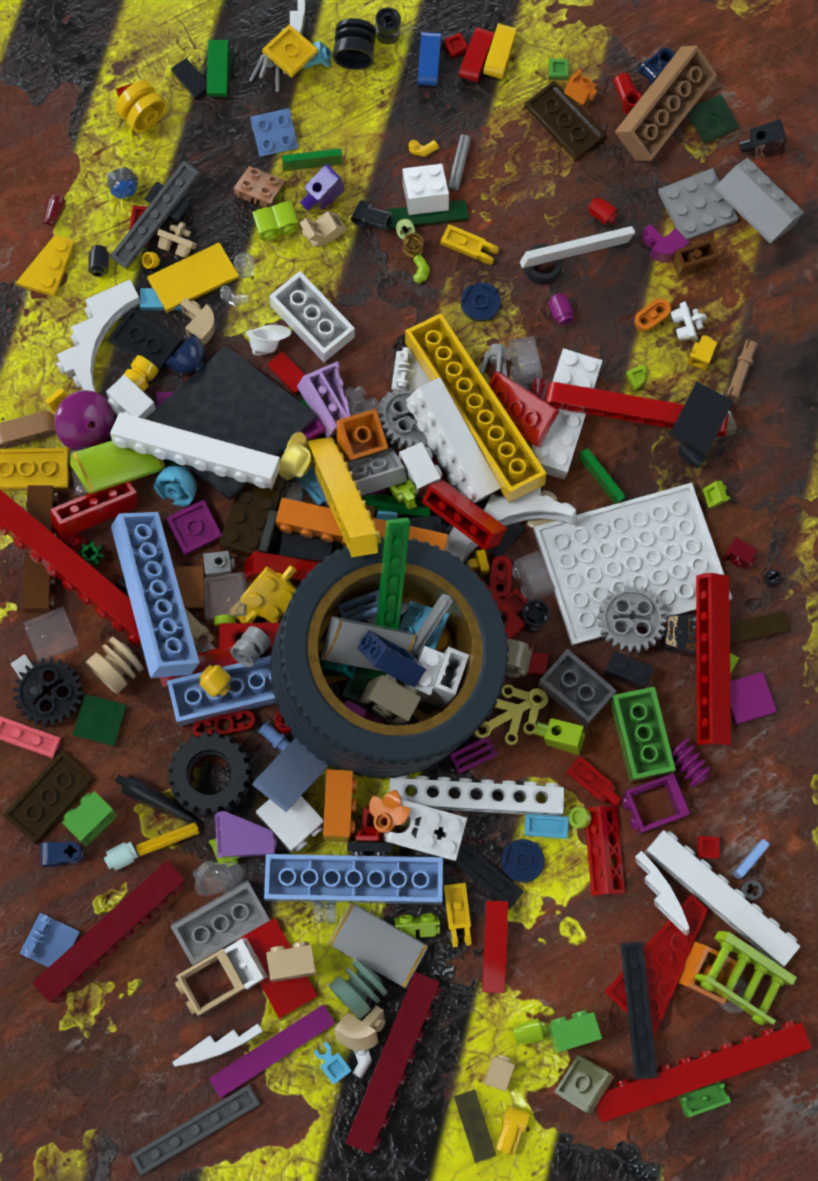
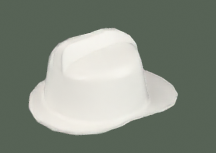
M267 325L246 332V335L250 337V346L254 355H265L274 352L279 341L289 337L291 334L289 328L281 325Z

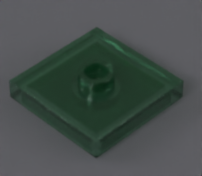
M721 94L694 105L687 114L703 144L734 132L740 127Z

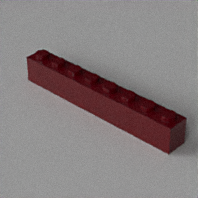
M168 860L165 861L38 976L32 984L49 1003L61 1001L67 995L65 991L71 985L76 987L84 980L82 975L86 971H94L101 964L99 960L105 954L109 957L118 949L116 944L122 939L124 941L128 940L135 933L133 929L138 924L143 926L151 919L150 913L152 911L162 909L168 903L167 898L172 893L177 895L185 887L183 883L186 880Z
M414 972L346 1139V1144L371 1154L372 1150L377 1151L381 1141L378 1134L381 1128H386L390 1116L386 1115L390 1106L394 1108L399 1096L395 1093L398 1085L403 1086L407 1073L404 1072L406 1064L411 1065L416 1054L412 1049L415 1042L420 1043L424 1034V1030L421 1029L423 1022L429 1021L433 1009L429 1008L432 1000L437 1001L441 992V988L438 987V981Z

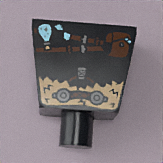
M781 119L749 130V139L738 142L741 154L751 151L753 158L757 159L784 153L786 133Z
M696 614L667 616L665 618L667 622L663 624L665 631L659 632L662 636V649L695 658Z

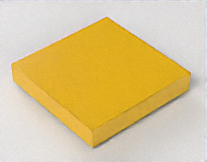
M289 24L263 48L262 53L292 78L318 54V49Z

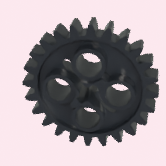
M50 657L48 663H46L44 658H41V664L38 665L33 661V668L25 666L26 674L19 672L22 680H15L19 687L13 688V691L18 693L13 699L14 701H20L15 707L23 709L20 712L22 717L28 714L26 719L28 722L35 719L34 724L36 726L42 721L45 728H47L49 722H51L53 727H56V721L59 720L64 724V717L72 719L71 711L78 713L75 705H82L78 697H84L83 692L78 690L84 688L81 683H77L81 680L80 675L74 676L77 671L75 668L69 670L70 664L68 662L62 666L61 659L55 664L52 657ZM54 673L55 679L51 682H46V675ZM38 687L36 695H28L30 688ZM49 689L52 692V695H47L45 693V690ZM62 689L69 690V694L65 698L59 697V692ZM45 703H52L50 711H42V706Z

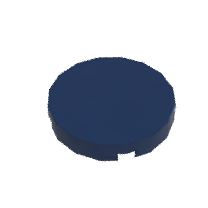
M477 282V284L467 286L461 296V310L470 320L476 322L491 320L499 312L501 305L497 289L484 282Z
M515 840L506 846L502 853L501 865L503 872L509 879L515 882H531L541 874L544 868L545 858L542 850L531 840Z

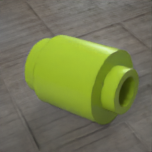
M538 1018L518 1023L517 1026L512 1027L517 1045L523 1044L524 1046L544 1040L543 1035L547 1034L544 1022H539Z

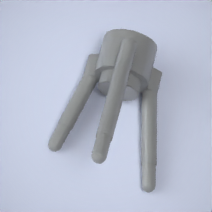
M263 54L260 56L259 62L249 81L252 82L261 66L259 78H263L267 67L272 68L275 65V91L278 93L280 67Z
M492 344L490 351L485 352V358L479 371L483 374L488 360H490L492 364L497 366V372H500L502 364V374L507 376L506 347L502 344Z

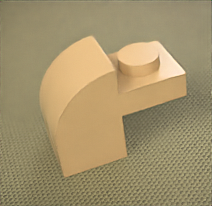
M329 211L316 221L305 218L300 222L304 236L310 240L313 247L323 246L347 231L339 215Z
M185 298L181 302V309L184 314L192 319L185 327L186 334L190 337L194 333L205 345L215 331L213 312L207 304L202 309L195 301L190 302Z
M375 1006L363 1021L347 1013L334 1028L337 1041L355 1051L368 1050L377 1045L379 1042L376 1032H380L385 1025L383 1009Z

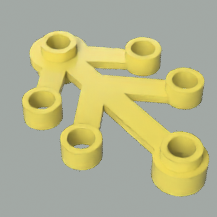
M505 685L501 693L504 698L508 699L513 696L526 701L518 705L497 699L498 702L495 708L506 710V712L489 722L485 721L480 727H484L486 733L480 734L477 730L474 733L475 736L480 739L486 738L490 735L491 730L512 719L509 732L505 736V742L508 745H515L518 741L517 733L522 713L530 709L528 722L523 726V731L527 735L534 734L539 709L544 708L548 702L547 693L540 688L527 692L516 689L512 685ZM504 689H511L512 694H505ZM539 696L541 702H534L533 697ZM532 725L534 730L531 732L527 731L526 726ZM509 735H513L515 737L514 742H510L508 740Z

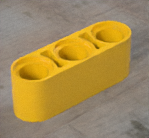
M498 23L484 66V75L498 79L503 78L517 28Z

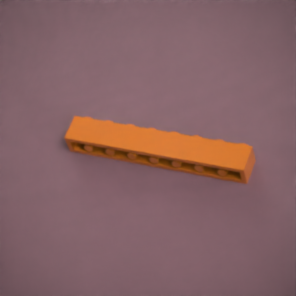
M286 498L281 499L275 521L280 531L285 533L299 532L300 535L308 538L317 536L326 542H333L335 540L342 542L346 546L331 508ZM371 517V520L375 522L376 531L379 530L380 537H385L386 520ZM410 526L408 540L414 538L418 539L419 542L424 543L426 541L431 546L437 545L440 547L439 549L446 552L449 541L448 534Z

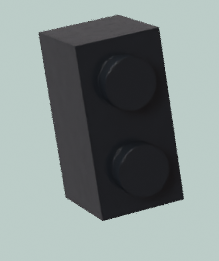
M614 651L603 675L633 689L641 690L646 688L654 668Z

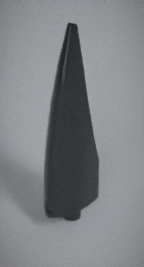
M119 774L114 782L123 786L121 794L151 809L188 823H196L197 826L202 827L203 822L150 784L132 774L128 778Z

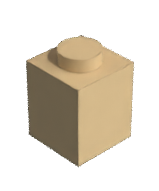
M499 1054L497 1058L492 1057L483 1083L506 1091L515 1066L510 1063L511 1059Z

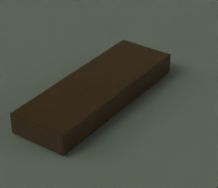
M786 611L730 622V645L790 632L791 629Z

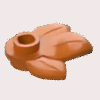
M397 790L390 791L383 799L372 796L370 800L369 810L374 816V826L379 832H390L395 825L405 823L410 815V808L401 806L402 800ZM384 818L388 819L386 826L383 824Z

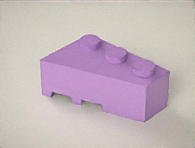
M338 362L304 375L297 386L310 410L325 428L324 434L327 438L337 435V420L350 416L347 398L344 397L342 388L343 381L339 375Z

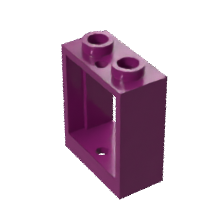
M674 773L623 793L622 804L626 811L629 810L632 817L630 818L631 826L634 831L637 830L639 835L685 818L690 814ZM664 785L676 814L643 826L632 797Z

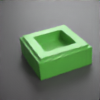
M549 59L548 80H568L569 59Z

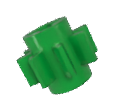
M94 542L87 546L82 544L83 550L77 552V554L83 557L82 559L89 565L100 567L99 561L105 559L104 555L99 554L103 550L102 547L96 548ZM91 552H94L95 555H92L91 559H88L87 556H90Z

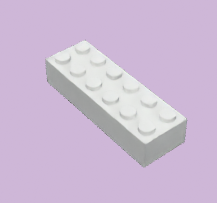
M563 348L553 382L594 389L602 360ZM558 409L559 413L541 447L532 445L531 450L548 475L565 480L586 414Z
M439 377L420 386L406 399L407 407L415 416L418 428L426 436L428 446L437 456V462L444 469L449 484L475 504L485 500L501 487L441 378Z

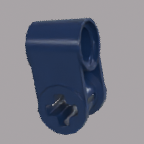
M670 48L660 49V51L650 59H647L639 67L638 73L643 74L649 80V84L652 85L674 57V51ZM661 59H667L669 62H664Z
M73 841L41 843V866L54 867L79 863L84 857V850ZM72 848H74L77 851V853H73V857L68 855V852H71Z

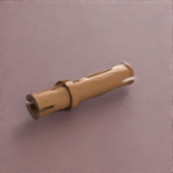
M749 340L745 341L741 356H738L737 368L726 394V397L731 400H739L748 370L753 365L754 361L752 359L758 344L750 340V343Z

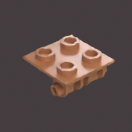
M249 166L233 190H235L238 198L247 200L250 203L255 198V205L259 202V206L264 208L272 207L275 202L273 201L286 180Z

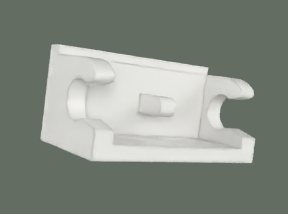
M242 938L224 949L246 990L268 977L247 938Z

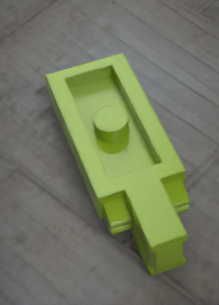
M406 475V482L388 488L398 502L404 501L405 506L410 510L417 507L415 504V497L417 495L415 486Z

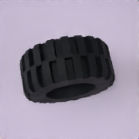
M203 732L201 736L195 737L193 735L189 737L188 742H182L179 745V750L177 752L174 751L172 762L169 763L168 781L176 800L188 812H192L199 817L207 816V818H214L215 814L221 811L234 812L238 809L237 806L240 803H244L246 795L251 790L253 773L246 751L232 737L228 735L222 736L218 732L213 734ZM206 756L221 757L228 763L231 769V780L228 786L220 793L214 795H205L198 792L190 780V772L193 765L199 759Z

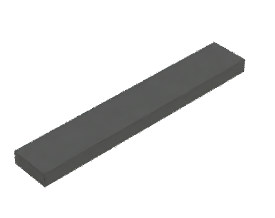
M183 161L112 252L110 258L127 270L201 175L200 172Z
M249 1084L134 1152L130 1157L141 1176L260 1105V1102Z

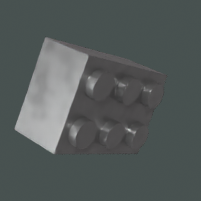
M568 649L545 673L537 685L585 727L616 692L612 686Z

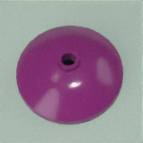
M90 390L74 392L61 402L56 411L54 427L57 437L64 446L76 452L103 444L111 435L110 432L115 422L114 411L107 399L97 392ZM92 421V426L88 427L89 422Z

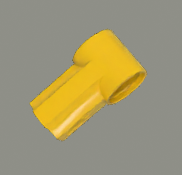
M508 1105L495 1149L513 1156L515 1155L521 1134L524 1133L530 1113Z

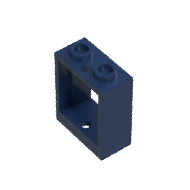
M368 630L366 635L361 638L357 647L374 667L415 688L427 670L408 650L371 630Z

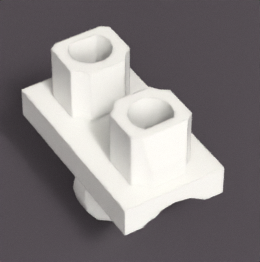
M686 302L680 303L681 308L671 312L675 324L683 321L686 324L685 327L676 329L680 341L690 339L692 342L699 341L694 325H697L698 330L703 329L702 323L707 320L706 314H699L698 309L692 310L694 316L691 317Z

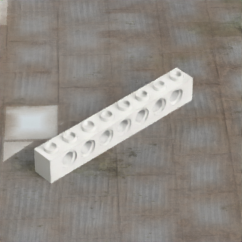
M407 776L390 778L389 792L397 790L402 800L437 810L561 816L563 814L564 787H559V784L546 783V786H537L536 782H524V785H515V781H502V784H494L493 780H481V783L472 782V779L461 778L459 782L451 781V778L438 777V780H429L427 776H416V779H407ZM407 787H414L417 790V794L413 797L406 795L405 789ZM429 788H436L439 795L431 798L427 795V790ZM457 789L460 792V797L452 799L448 794L449 790ZM478 790L481 792L482 798L474 800L471 798L470 792ZM495 791L501 792L503 800L495 801L492 798V793ZM517 792L522 793L525 801L521 803L516 802L513 797L514 794ZM539 793L545 795L546 803H538L535 795Z

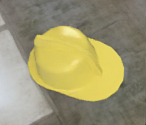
M297 432L291 436L285 453L281 458L279 475L285 478V480H290L294 477L301 478L310 470L312 463L311 453L308 450V442L303 433Z

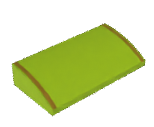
M112 441L71 453L70 465L89 494L165 469L162 459L151 454L138 453L130 448H120L113 444Z

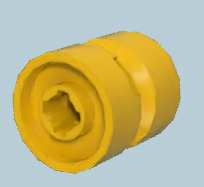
M138 355L130 365L132 369H127L123 375L128 377L144 392L149 386L148 381H152L159 370L149 360Z

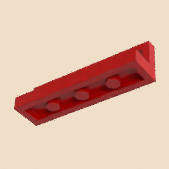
M597 806L587 808L591 813V822L585 828L591 896L625 894L617 807ZM606 812H610V823L607 821ZM609 834H610L611 837H612V841H613L612 845H611L610 842H609V837H608ZM611 856L614 858V867L611 864ZM613 878L616 880L617 889H613Z

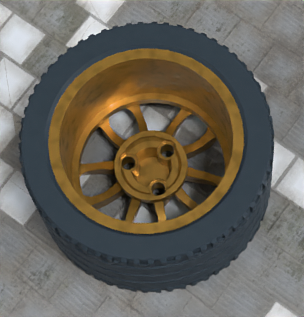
M381 537V544H378V553L351 557L346 545L341 551L339 549L330 556L325 557L322 563H318L306 575L305 579L301 581L294 592L281 620L272 647L270 660L272 663L270 667L271 685H274L272 691L276 699V705L280 707L279 713L285 720L286 726L291 728L292 735L299 740L301 745L304 744L307 747L306 750L314 754L317 759L326 761L325 764L331 765L337 770L353 771V774L359 777L365 775L372 779H386L389 776L391 778L408 776L410 773L415 774L427 769L447 757L483 725L485 719L489 717L498 702L497 699L502 693V688L505 684L504 676L508 671V635L504 630L506 625L501 618V610L498 611L497 601H494L491 596L492 592L485 587L486 583L484 581L481 582L477 577L478 574L475 571L472 572L468 564L464 565L459 561V557H453L451 552H445L439 549L440 547L437 545L431 546L429 542H419L418 539L414 538L408 540L402 604L407 603L409 605V602L413 601L433 608L442 594L450 595L453 602L446 612L450 614L446 623L450 632V647L469 655L457 692L444 708L436 706L430 714L422 713L419 709L415 708L411 719L416 724L393 726L376 723L348 709L339 701L328 686L348 680V678L336 675H323L318 652L322 651L324 643H321L320 640L330 624L331 616L337 617L340 614L338 605L377 591L380 588L384 537ZM353 607V608H350V609H348V610H345V612L350 611V610H353L354 607ZM397 679V684L404 687L405 683Z

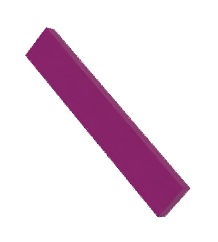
M323 1004L213 1075L209 1080L219 1097L222 1098L334 1025L335 1022Z

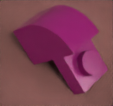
M649 224L644 229L641 237L645 245L652 248L649 256L655 261L663 263L671 262L676 249L689 245V241L676 228L663 238Z

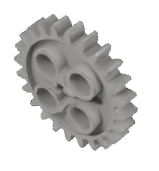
M404 387L400 391L395 388L392 393L388 392L382 398L377 407L378 417L381 425H383V432L387 433L385 439L391 437V444L398 442V448L405 445L407 449L420 442H423L425 447L427 445L426 436L418 428L415 416L407 407L406 399L414 393L412 387L408 391Z
M635 584L632 590H629L627 585L624 586L623 591L617 587L615 590L616 595L609 592L610 600L603 599V603L606 606L599 607V610L603 613L597 616L598 619L603 620L598 623V627H604L600 634L608 635L605 642L612 640V648L620 645V652H622L624 647H626L629 654L632 648H635L637 653L640 652L641 647L647 651L649 648L648 643L655 646L656 641L654 638L661 639L662 636L659 632L665 631V627L662 625L667 622V619L661 618L666 615V611L660 610L664 604L656 603L659 596L652 598V590L644 593V586H642L638 591ZM624 604L628 610L621 612L616 606ZM646 606L649 612L643 614L639 612L638 607ZM630 615L634 616L635 621L633 623L630 622ZM622 624L625 626L626 631L618 632L615 626ZM644 626L647 629V633L640 634L636 628Z

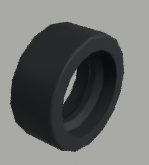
M544 243L537 244L530 248L529 251L552 245ZM563 259L554 261L555 268L550 273H538L532 266L524 268V272L528 279L536 284H550L560 275Z

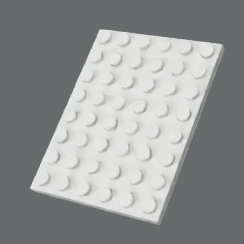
M692 483L576 515L577 518L574 524L557 520L536 526L533 529L571 646L608 636L607 634H600L604 627H598V623L603 620L598 619L597 616L603 613L599 610V607L606 606L603 603V599L610 600L609 592L616 595L615 590L617 587L623 591L624 586L627 585L628 589L632 590L635 584L638 591L642 586H644V593L652 590V598L659 596L656 603L664 604L660 610L666 611V615L661 618H666L671 615H682L696 611V575L705 573L724 575ZM729 590V598H730V601H731V600H732V595H731L730 590ZM624 604L616 606L621 612L628 610ZM646 606L638 607L639 612L643 614L649 612ZM630 615V622L633 623L635 621L634 616ZM622 624L615 626L618 632L626 631L625 626Z

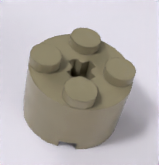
M507 639L509 662L507 663L508 671L506 676L518 679L519 675L526 676L529 670L533 647L528 648L529 645L527 643Z

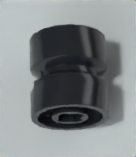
M382 8L376 14V38L379 42L389 45L395 43L400 37L401 16L394 8Z
M539 599L528 601L520 615V619L526 624L524 629L531 633L541 631L550 616L549 607L544 601Z

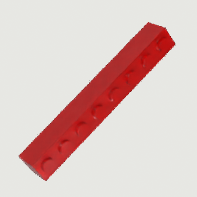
M705 573L696 575L697 745L726 746L731 745L729 575Z

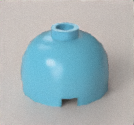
M169 466L157 476L154 489L164 500L168 497L175 500L172 504L176 506H188L197 492V481L188 468Z

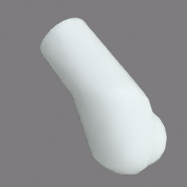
M369 1049L364 1051L354 1050L358 1064L353 1074L361 1079L372 1063Z

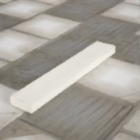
M630 226L527 251L522 257L520 264L522 268L628 243L635 234V231Z

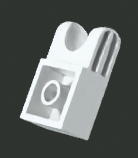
M402 800L401 806L410 808L408 827L401 833H384L382 840L456 861L467 818ZM439 827L442 828L444 837H440V840L434 834V831L438 830Z

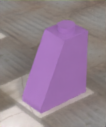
M225 811L215 814L217 858L266 856V854L275 853L277 840L273 836V831Z

